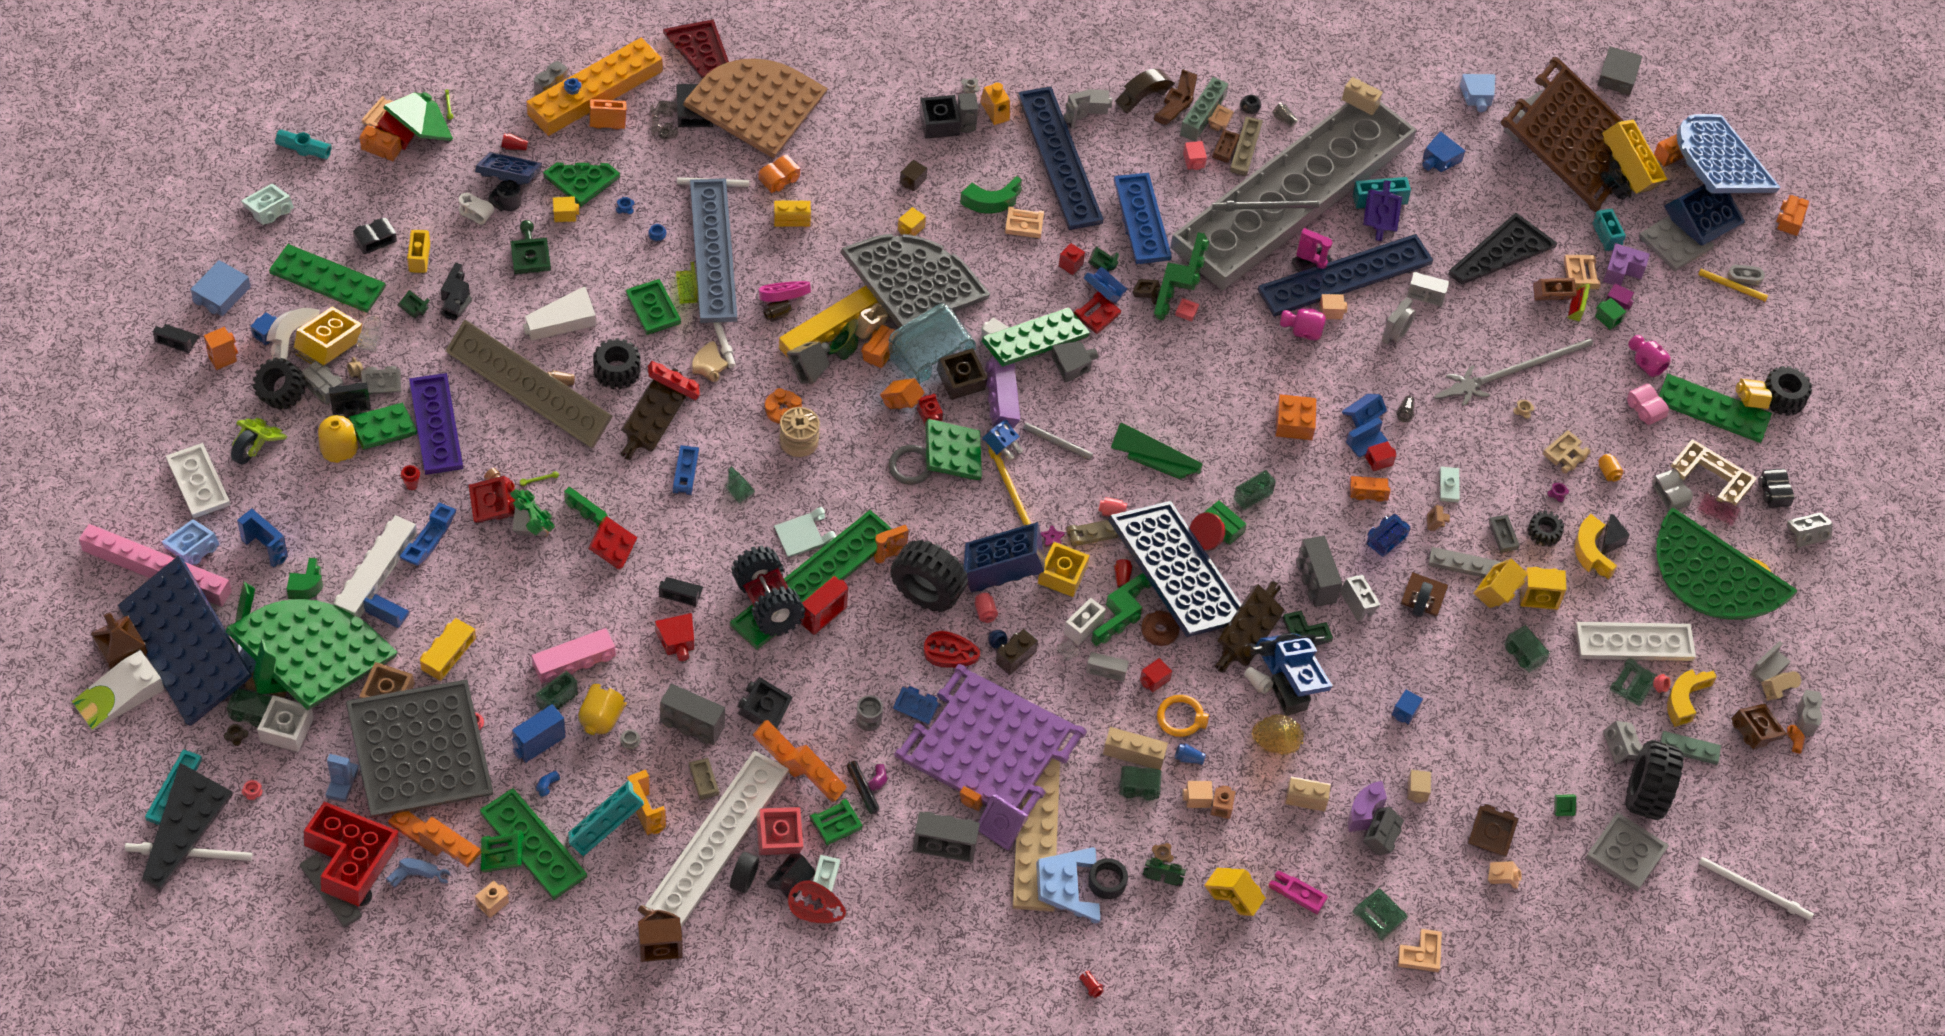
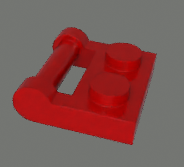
M1097 291L1090 301L1080 309H1076L1073 313L1085 326L1098 334L1117 318L1122 310ZM1097 303L1101 304V306L1088 317L1084 315Z

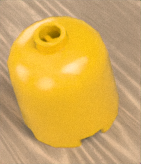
M335 415L324 419L320 423L318 440L320 452L324 459L335 463L351 459L358 449L355 429L351 421L344 416Z
M592 684L578 712L580 724L584 727V731L590 735L607 734L610 732L627 705V702H623L625 698L612 688H609L608 691L601 689L600 684Z

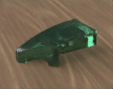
M731 466L728 469L726 488L735 500L741 503L755 493V490Z

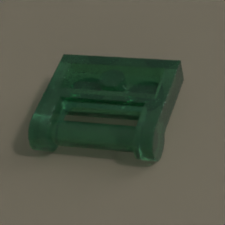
M1629 658L1624 663L1625 667L1617 680L1611 684L1610 690L1640 707L1651 690L1655 677H1658V675L1643 668L1635 660ZM1633 671L1637 674L1626 690L1622 685L1630 672Z
M1380 888L1359 903L1352 911L1356 916H1360L1378 934L1377 937L1381 941L1408 918V915ZM1367 907L1387 925L1385 928L1365 911Z

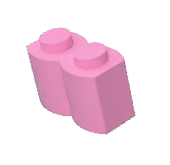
M1647 383L1629 392L1627 398L1628 405L1638 412L1640 420L1644 421L1647 425L1667 417L1669 412L1667 404L1658 396L1650 384Z

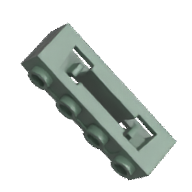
M1215 77L1211 79L1183 120L1180 131L1181 136L1196 142L1207 126L1208 118L1213 115L1217 105H1221L1226 98L1228 83Z

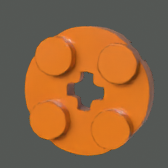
M782 388L776 389L765 400L767 417L780 424L781 417L786 411L791 408L802 407V399L798 395ZM785 404L787 409H780V405Z

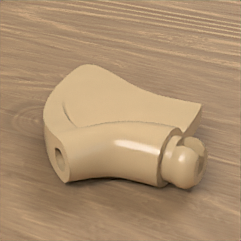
M714 341L702 347L692 362L693 374L703 375L712 382L718 381L720 377L718 373L728 367V363L719 355Z

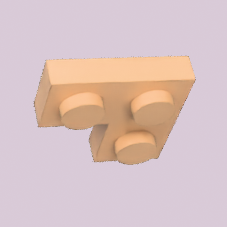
M1421 929L1419 947L1400 945L1398 949V967L1439 972L1442 932Z

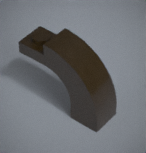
M1150 69L1131 79L1124 86L1126 90L1115 102L1128 114L1147 95L1155 92L1165 95L1175 82L1164 71Z

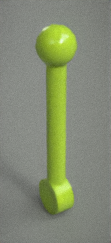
M446 89L448 111L446 117L448 120H452L454 116L451 113L449 89Z
M554 471L552 474L528 480L522 478L520 485L526 486L528 483L552 477L558 478L559 473Z

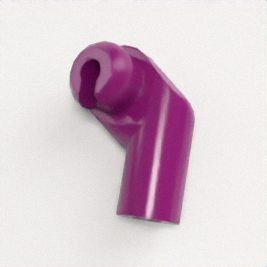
M877 764L874 767L876 776L868 782L872 791L881 789L887 783L884 764Z

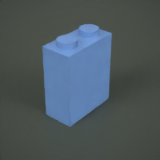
M218 260L190 290L195 304L198 306L203 305L212 314L217 313L223 317L251 286L247 275Z

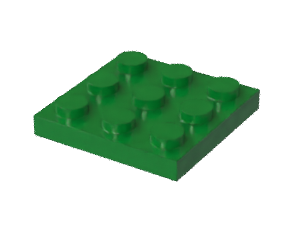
M928 419L925 422L927 470L980 480L982 478L980 430Z

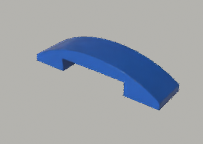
M439 502L429 515V522L413 544L409 543L400 555V559L416 566L425 561L449 528L456 514V509Z

